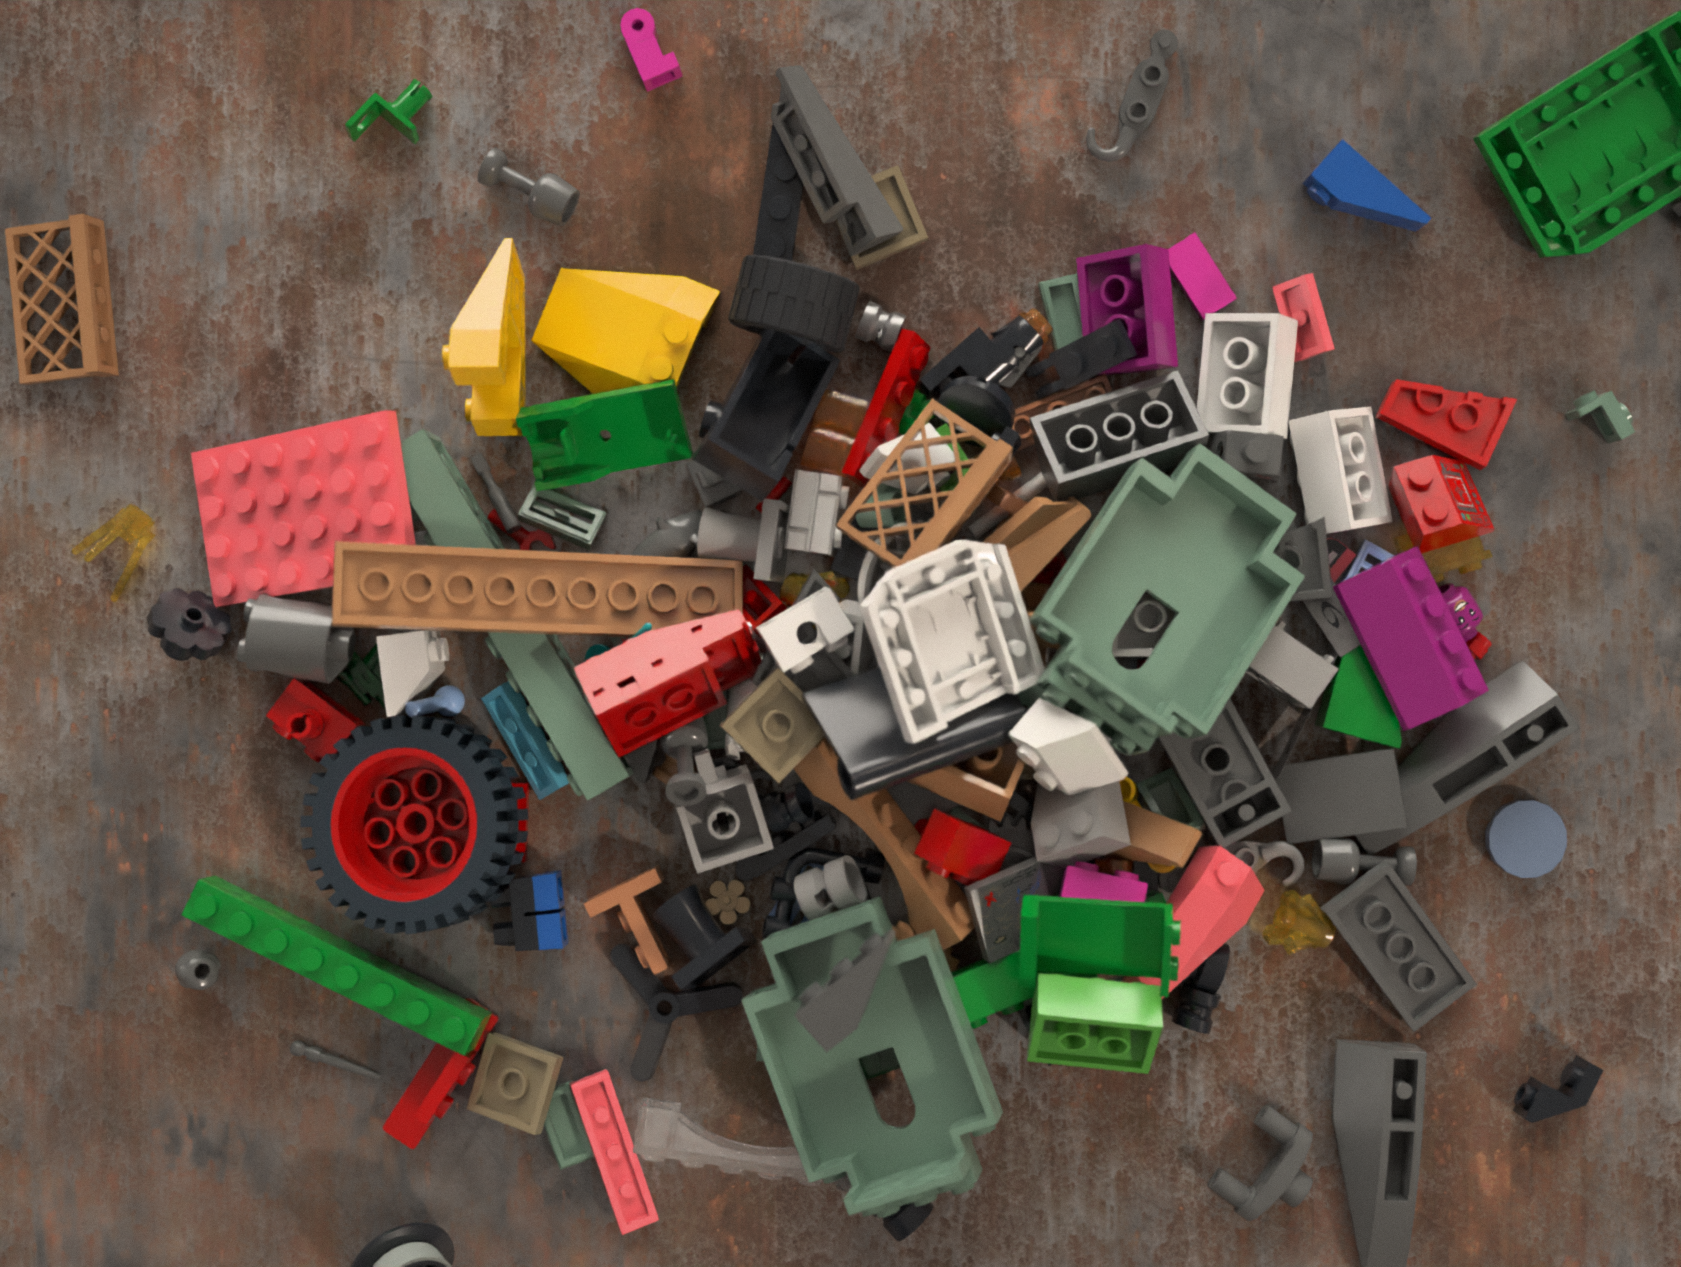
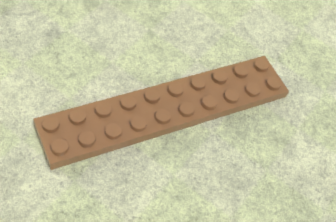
M337 541L334 544L332 626L633 637L648 622L652 624V629L650 630L652 631L740 609L743 615L742 560Z

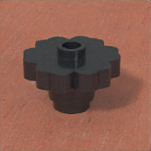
M179 588L161 593L156 605L151 607L147 616L149 634L156 638H161L160 647L166 655L179 661L188 660L191 657L206 660L211 656L218 655L223 644L228 640L232 627L229 614L217 610L218 607L213 604V597L207 596L198 590L192 591L189 595Z

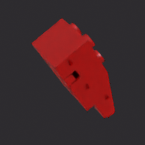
M740 609L647 631L635 638L626 640L621 645L599 656L589 658L586 662L574 667V671L596 717L620 758L646 745V742L650 743L662 737L661 734L664 736L728 704L723 691L751 678L761 662V657L758 652L760 649L754 640L755 633L751 623L746 622Z

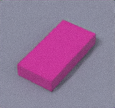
M1195 232L1168 249L1170 272L1201 321L1205 320V313H1216L1237 299Z

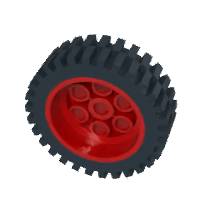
M399 715L391 716V719L380 718L371 721V727L359 726L352 730L351 734L354 739L341 738L333 746L339 754H325L319 763L328 770L325 773L312 774L309 783L319 787L318 792L305 794L302 805L312 806L313 814L301 816L300 827H312V837L301 839L303 850L315 849L317 857L306 861L309 871H323L324 876L316 880L315 883L321 891L330 889L336 891L328 900L335 908L349 906L344 914L353 921L365 919L363 926L373 930L384 928V933L397 934L405 932V934H417L450 927L451 925L467 921L469 916L480 914L487 909L486 902L496 901L503 894V891L498 887L510 883L516 874L510 871L509 867L510 865L521 864L524 853L515 849L517 843L527 842L528 831L518 830L520 820H529L528 809H518L516 800L526 798L523 787H513L511 784V780L519 777L515 768L503 767L501 764L508 757L501 749H490L489 746L493 741L486 735L473 734L475 728L466 724H455V720L430 716L412 715V717ZM431 775L436 778L438 783L437 790L433 795L428 792L426 787L427 780ZM394 785H397L401 792V797L397 804H394L390 798V790ZM456 803L464 811L463 820L459 824L452 817V810ZM420 813L424 815L427 822L423 833L417 830L415 824L416 818ZM383 822L390 831L386 842L379 835V828ZM445 842L450 844L453 851L449 862H446L441 855V848ZM408 851L414 855L416 861L412 871L407 869L404 862Z

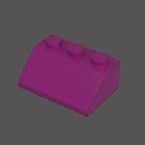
M1143 244L1076 258L1082 335L1085 336L1115 320L1121 319L1137 353L1136 356L1097 375L1144 373L1178 367L1168 249Z

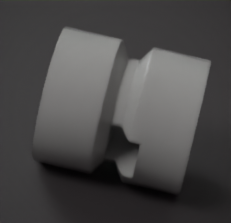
M848 855L827 862L824 865V870L815 867L798 874L794 878L796 898L808 920L838 911V908L841 910L867 901V888L862 873L855 861Z

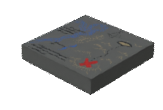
M1035 857L964 887L983 959L988 963H992L1020 950L1023 895L1050 896L1042 864Z

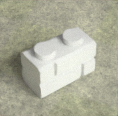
M795 470L784 549L825 556H833L834 548L841 549L844 533L836 529V524L838 522L839 510H847L850 487L843 486L844 478L842 476Z

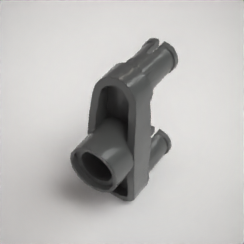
M1268 1104L1264 1105L1258 1112L1254 1123L1279 1141L1281 1147L1254 1184L1247 1187L1221 1167L1213 1173L1207 1184L1211 1190L1232 1204L1234 1212L1247 1221L1258 1218L1278 1198L1293 1208L1297 1207L1305 1199L1313 1184V1178L1300 1170L1310 1149L1313 1132L1299 1122L1294 1124Z

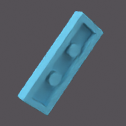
M508 681L481 698L539 800L569 783L561 761H556L547 746L543 729L536 727L528 715L525 698L521 692L517 693Z

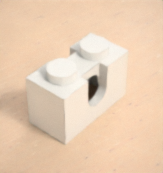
M823 587L756 627L757 632L779 669L783 672L791 669L793 674L811 665L814 662L811 655L825 647L827 652L830 653L849 641L846 635L854 631L834 594L828 587ZM811 621L817 628V636L813 642L802 644L797 638V629L802 623Z

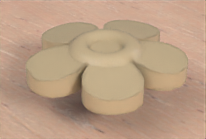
M732 880L727 890L725 883L716 881L710 886V893L717 897V899H709L706 902V906L712 915H717L721 912L720 920L722 923L733 924L737 920L735 910L745 914L749 911L751 903L748 898L739 897L745 890L742 882Z

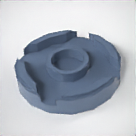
M1531 799L1513 800L1500 806L1494 813L1495 815L1492 817L1491 822H1488L1485 830L1486 849L1491 860L1509 874L1520 878H1537L1551 872L1563 858L1567 847V830L1561 817L1546 804Z

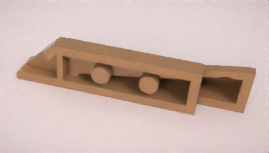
M1035 497L981 543L1006 546L1021 593L1089 521L1092 514L1087 507L1074 497H1068L1067 501L1053 502L1047 497Z

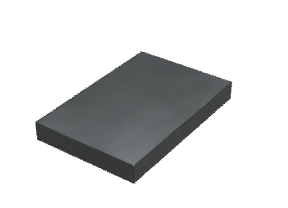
M1394 748L1287 763L1280 777L1275 778L1277 785L1292 810L1282 816L1288 844L1408 828Z

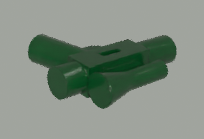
M376 642L364 659L354 650L352 660L347 664L349 668L343 671L336 679L348 687L364 706L372 702V699L367 695L369 693L386 710Z

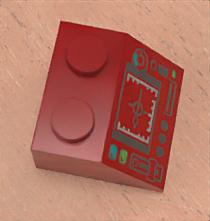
M1430 455L1394 466L1388 488L1414 547L1418 546L1421 554L1494 531V526L1464 462Z

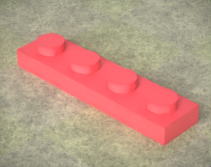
M605 1069L569 1083L620 1233L624 1235L658 1221L659 1218L608 1070Z

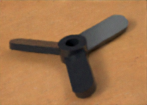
M618 944L611 950L610 960L649 1006L650 1014L630 1069L632 1077L637 1081H648L654 1076L672 1023L677 1017L734 1007L740 1004L743 998L742 988L733 982L679 992L668 990L649 968L645 969L631 946ZM663 1000L670 1002L672 1011L668 1013L662 1012L658 1006L659 1002Z

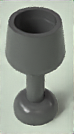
M494 147L488 152L478 172V182L480 184L494 186L502 181L529 196L528 208L533 216L559 226H564L569 221L579 201V190L554 173H546L537 181H534L507 167L508 159L502 150Z
M703 716L664 736L661 734L660 744L663 751L669 757L677 759V774L672 776L666 785V797L676 805L691 806L698 804L707 794L705 781L695 774L693 770V753L706 749L708 745V735Z
M1350 838L1316 840L1312 851V873L1317 880L1348 885L1356 879L1359 870L1369 871L1382 860H1385L1390 864L1404 885L1411 886L1416 876V852L1412 846H1402L1394 852L1393 857L1360 855L1357 844Z

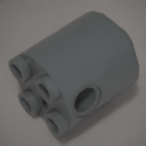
M266 593L259 595L257 600L249 598L246 602L244 621L248 622L246 638H242L239 642L237 659L239 662L246 663L250 671H270L290 678L329 684L334 681L335 677L352 660L356 644V634L353 627L332 626V604L305 599H280L271 597Z

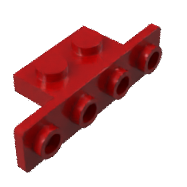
M466 998V1000L488 1010L472 998ZM492 1012L476 1048L465 1056L439 1043L435 1044L384 1123L383 1131L410 1149L418 1146L436 1117L442 1119L455 1099L450 1094L456 1085L460 1084L463 1086L475 1070L476 1065L471 1062L487 1039L488 1033H491L499 1020L495 1013Z

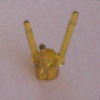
M132 502L126 508L123 507L112 519L72 548V553L77 555L107 534L84 556V560L90 562L118 536L130 544L135 539L139 540L110 597L112 602H116L119 599L147 544L156 536L149 530L155 524V521Z

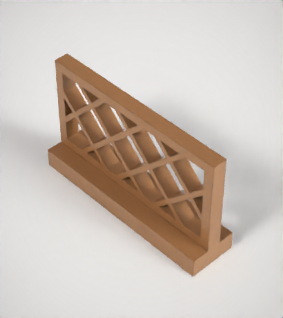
M86 214L70 215L68 220L6 228L5 235L20 384L31 385L92 376H118L104 221ZM70 230L71 245L62 254L51 244L61 231ZM32 236L39 242V245L29 259H26L21 254L19 237ZM47 250L59 260L48 276L36 267ZM67 267L74 272L75 283L68 293L55 284ZM31 272L43 282L32 298L24 292V282ZM51 289L63 299L52 315L40 306V303ZM70 306L78 312L79 322L72 332L59 323ZM35 311L47 321L36 337L28 331L27 323ZM54 328L67 338L56 354L43 344ZM74 345L82 351L83 368L71 369L63 362V359ZM40 350L50 359V362L42 373L32 374L31 359Z
M932 399L837 522L836 529L893 568L941 548L952 541L1010 464L1013 447L1001 439L996 442ZM935 414L948 423L950 435L927 439L925 425ZM954 427H955L956 429H958L959 431H961L962 433H960V434H955V429H954ZM921 432L922 439L914 441L917 435ZM974 440L985 448L977 459L960 461L957 442ZM952 443L955 462L931 466L928 447ZM923 448L926 467L903 470L901 456L906 450ZM897 463L898 471L890 472ZM970 468L963 477L962 469ZM956 470L959 483L955 489L936 493L933 474ZM928 475L931 494L907 497L904 478ZM899 479L902 498L879 502L877 488L881 482ZM873 494L874 503L865 504ZM946 500L939 509L938 501ZM933 502L935 515L930 522L912 525L909 505ZM904 506L907 526L883 529L880 510ZM876 512L878 530L861 533L850 525L858 513ZM922 531L918 538L914 540L913 533ZM908 533L911 547L900 560L886 550L884 537ZM880 538L881 546L871 539Z

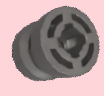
M869 301L859 323L855 338L865 342L873 340L879 343L880 348L892 352L906 315L896 311L892 313L882 310L881 305Z

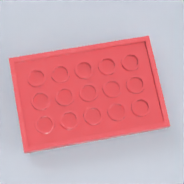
M384 410L191 453L213 604L216 607L243 604L249 598L257 600L259 595L263 593L271 597H282L333 587L335 541L416 545L396 411Z

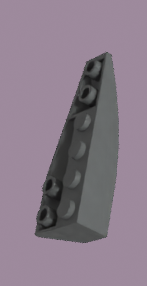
M1520 660L1487 682L1488 692L1446 713L1398 765L1408 828L1354 835L1366 855H1373L1443 816L1580 728L1559 695L1524 661Z
M1335 1039L1331 1118L1360 1267H1406L1420 1170L1427 1052L1415 1043Z

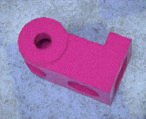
M640 8L631 9L626 12L621 19V31L647 92L683 77L674 52L663 56L657 43L658 32L651 14Z

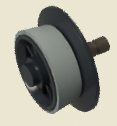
M424 1222L404 1224L384 1232L367 1244L357 1255L351 1267H452L455 1254L454 1245L448 1233L437 1225Z

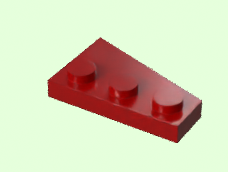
M1396 379L1391 383L1375 417L1481 471L1487 466L1517 399L1483 396V393L1472 391L1462 393L1444 390L1441 386Z

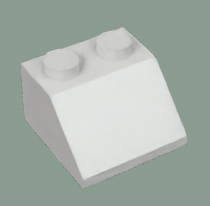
M422 630L376 637L387 717L407 714L405 711L406 704L423 699L444 672V661H449V647L447 639L441 638L440 631Z
M1038 698L1009 733V736L1018 747L1016 754L1035 770L1034 779L1049 791L1056 788L1068 795H1074L1123 780L1128 774L1096 724L1041 698Z

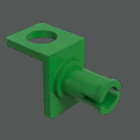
M416 79L411 81V84L393 103L385 101L375 92L346 122L345 128L348 137L355 142L381 116L411 142L416 144L419 140L418 132L410 119L428 100L432 99L431 92L424 85L420 88L421 83ZM367 114L365 119L359 124L361 119Z

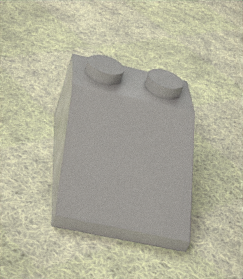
M1103 734V736L1109 743L1111 739L1105 734ZM1119 781L1074 795H1068L1056 788L1049 791L1039 783L1037 784L1031 818L1037 861L1066 869L1067 866H1075V862H1087L1131 845Z

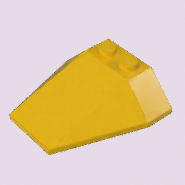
M561 268L531 341L592 394L672 379L675 380L677 388L702 327L706 329L721 292L684 276Z

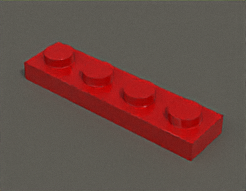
M901 329L841 473L860 487H865L870 481L869 478L861 474L860 468L877 447L897 437L900 421L906 407L913 399L914 388L920 373L928 363L931 346L915 331Z

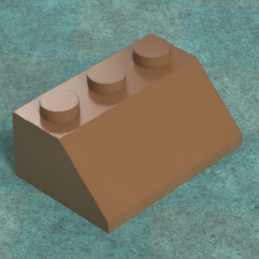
M1011 743L916 777L907 782L1001 822L1025 762L1016 754L1017 745Z

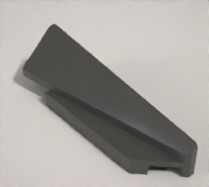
M800 65L780 67L776 71V77H778L781 83L779 102L772 104L771 120L822 222L828 223L837 219L850 256L857 255L903 231L901 223L803 67Z

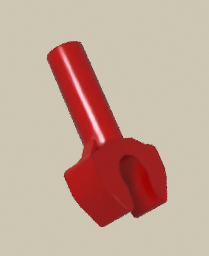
M495 508L487 517V520L519 543L520 550L532 551V546L537 541H541L550 549L556 550L557 548L553 536L540 529L527 531L521 526L518 531L508 534Z

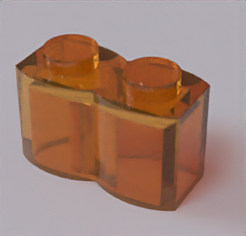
M826 389L817 406L800 465L823 473L842 476L846 479V476L841 472L867 412L868 401Z

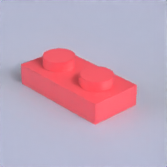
M1313 273L1304 274L1273 286L1272 289L1279 313L1298 320L1294 362L1303 361L1334 350V344Z

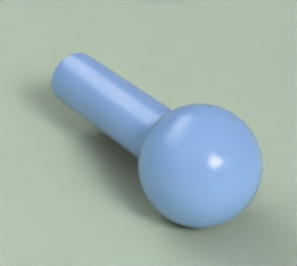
M446 685L439 688L433 697L408 702L405 711L409 717L434 712L448 717L455 716L463 709L465 697L459 688Z

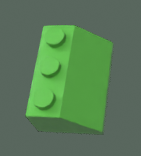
M1038 973L1032 1001L1027 1061L1149 1074L1163 1028L1160 986L1147 985L1142 982L1127 983L1108 981L1102 978L1089 979L1064 976L1057 973Z

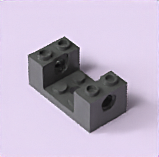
M1230 698L1207 735L1186 739L1172 732L1155 739L1156 742L1161 743L1193 801L1196 810L1205 823L1206 828L1203 831L1213 846L1220 845L1225 848L1292 811ZM1219 747L1226 753L1227 761L1223 768L1213 771L1206 765L1205 757L1210 749Z

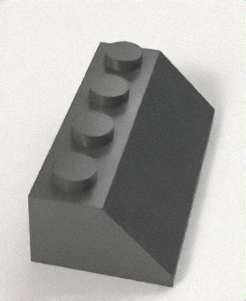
M1178 370L1030 417L1029 421L1041 472L1054 502L1067 501L1068 497L1080 499L1116 487L1128 467L1141 458L1161 472L1176 468L1187 451L1199 443L1206 447L1209 438L1204 423Z

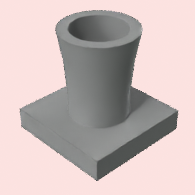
M763 499L761 519L705 507L698 531V558L756 562L754 579L768 583L784 584L788 550L784 549L790 505L780 500Z

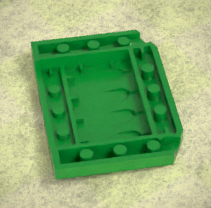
M1681 10L1647 27L1487 127L1473 138L1539 258L1590 253L1681 196Z

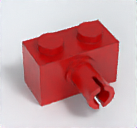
M293 678L266 714V717L274 722L272 728L278 734L288 740L297 739L306 746L303 750L305 754L318 763L325 754H339L333 745L341 738L354 739L351 731L359 726L366 725V723L309 680Z
M937 809L933 810L929 820L921 819L914 826L921 835L914 854L928 861L926 868L946 878L949 877L950 872H953V879L968 886L998 873L1012 843L982 827Z

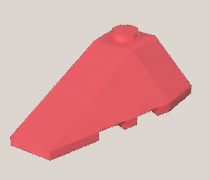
M1220 845L1202 846L1197 849L1166 903L1173 904V920L1181 921L1180 946L1172 945L1171 956H1179L1178 981L1169 982V992L1247 923L1265 891L1252 868ZM1124 976L1121 981L1127 983L1142 982L1147 985L1160 986V978Z

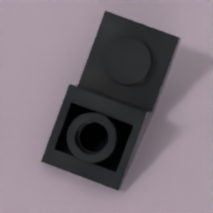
M1576 1055L1573 1062L1568 1063L1562 1071L1559 1090L1530 1076L1527 1083H1523L1515 1094L1514 1103L1516 1105L1513 1111L1525 1120L1534 1123L1586 1106L1604 1070Z

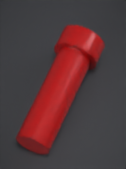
M783 476L765 499L779 500L792 485V482ZM763 501L755 506V509L761 514Z

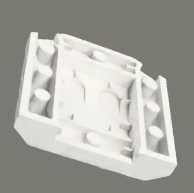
M956 540L889 570L859 606L904 740L907 743L914 744L947 728L946 722L1005 693L1017 694L1035 685L1045 670L1005 545Z

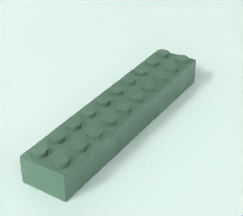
M422 429L401 442L411 515L415 521L420 519L427 529L428 533L424 535L427 545L505 549L440 437ZM488 632L489 636L485 638L487 646L497 659L500 657L504 659L510 669L505 673L509 683L517 693L523 691L530 703L526 707L528 715L536 727L539 728L543 725L551 738L546 742L557 762L564 760L571 772L567 776L568 782L577 796L584 794L588 801L634 774L624 756L619 758L574 671L576 666L557 635Z

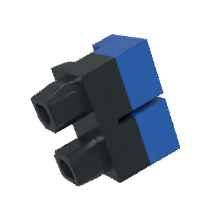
M561 870L514 876L509 884L498 887L503 891V894L496 901L490 902L491 907H511L512 921L495 922L493 924L495 945L515 946V951L563 949L568 944L565 908L560 909L565 905Z

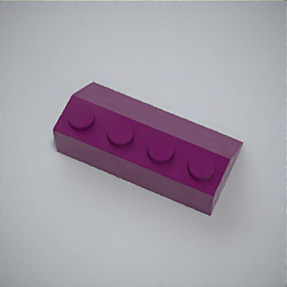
M1418 546L1392 556L1333 586L1403 731L1457 709L1489 691Z

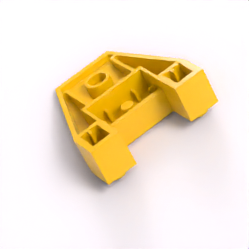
M505 238L451 327L450 344L444 345L442 351L444 370H450L455 385H472V398H466L465 417L467 422H472L477 436H523L515 418L521 407H526L525 276L513 238Z

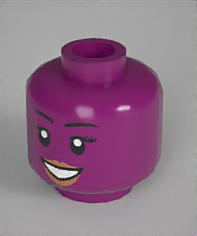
M1453 583L1441 585L1438 588L1464 641L1467 642L1478 633L1476 627L1483 619L1482 610L1468 588L1454 586Z

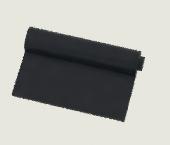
M880 667L802 694L803 701L838 757V777L845 794L850 800L861 798L1014 743L1009 733L1029 710V707L1022 705L1015 694L1005 693L946 722L947 728L911 744L904 740Z

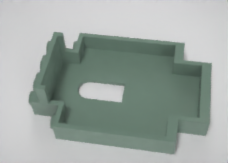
M1200 443L1184 454L1170 477L1143 458L1128 467L1029 619L1030 624L1036 627L1035 632L1038 636L1051 644H1060L1057 652L1035 684L1044 691L1043 697L1051 704L1060 708L1067 707L1079 717L1096 724L1098 729L1111 739L1110 745L1128 756L1148 752L1156 738L1171 734L1172 732L1186 739L1207 735L1305 575L1273 553L1297 514ZM1146 591L1175 612L1176 615L1147 661L1140 668L1130 670L1117 663L1113 656L1112 645L1115 637Z
M881 896L770 934L761 941L776 983L753 990L741 1000L809 1183L823 1179L825 1184L835 1182L846 1176L847 1172L852 1185L843 1199L848 1214L852 1215L862 1212L863 1217L877 1214L878 1218L892 1215L900 1210V1206L914 1202L915 1206H922L937 1199V1194L951 1190L953 1195H957L974 1188V1183L977 1182L983 1169L969 1132L976 1137L993 1131L996 1128L995 1124L998 1123L1003 1113L935 929L897 941L896 936H894L858 1028L830 1051L826 1052L794 1016L802 1003L799 996L814 982H818L820 986L831 978L828 973L837 963L845 957L852 961L861 954L859 947L876 932L883 936L892 928ZM891 1047L894 1048L915 1105V1117L911 1123L903 1127H894L883 1121L877 1110L858 1058Z

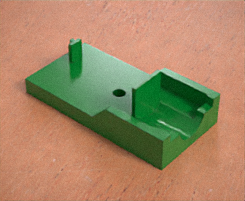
M674 379L521 407L515 418L518 428H521L522 435L526 437L531 448L536 491L593 482L612 472L690 459L693 453ZM607 430L610 432L611 437L603 438L600 432Z

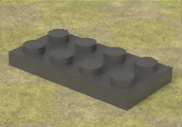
M1382 860L1320 907L1413 1032L1477 985L1399 876L1385 860Z

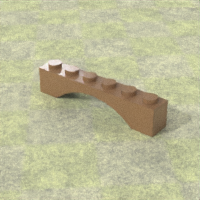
M826 737L822 738L793 769L814 796L830 803L851 818L880 849L901 886L907 905L909 924L915 932L921 934L935 929L942 950L961 941L975 928L966 895L951 875L946 878L926 868L928 861L914 854L921 835L886 789L855 800H850L847 797L838 777V757Z

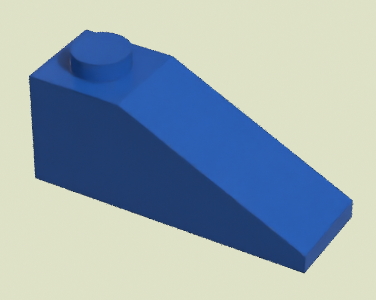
M1343 139L1303 182L1308 188L1307 193L1311 199L1319 205H1327L1333 210L1415 232L1426 225L1431 219L1427 213Z

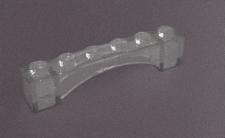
M644 1097L640 1104L633 1153L642 1154L641 1158L644 1160L663 1162L665 1158L681 1160V1165L690 1168H702L704 1164L720 1166V1171L729 1174H741L743 1170L758 1172L759 1177L768 1180H781L782 1176L797 1178L798 1183L807 1186H820L821 1182H823V1179L809 1183L796 1146L762 1147L724 1138L691 1120L681 1111L682 1103ZM847 1172L843 1178L831 1182L836 1184L837 1189L849 1192L852 1187Z

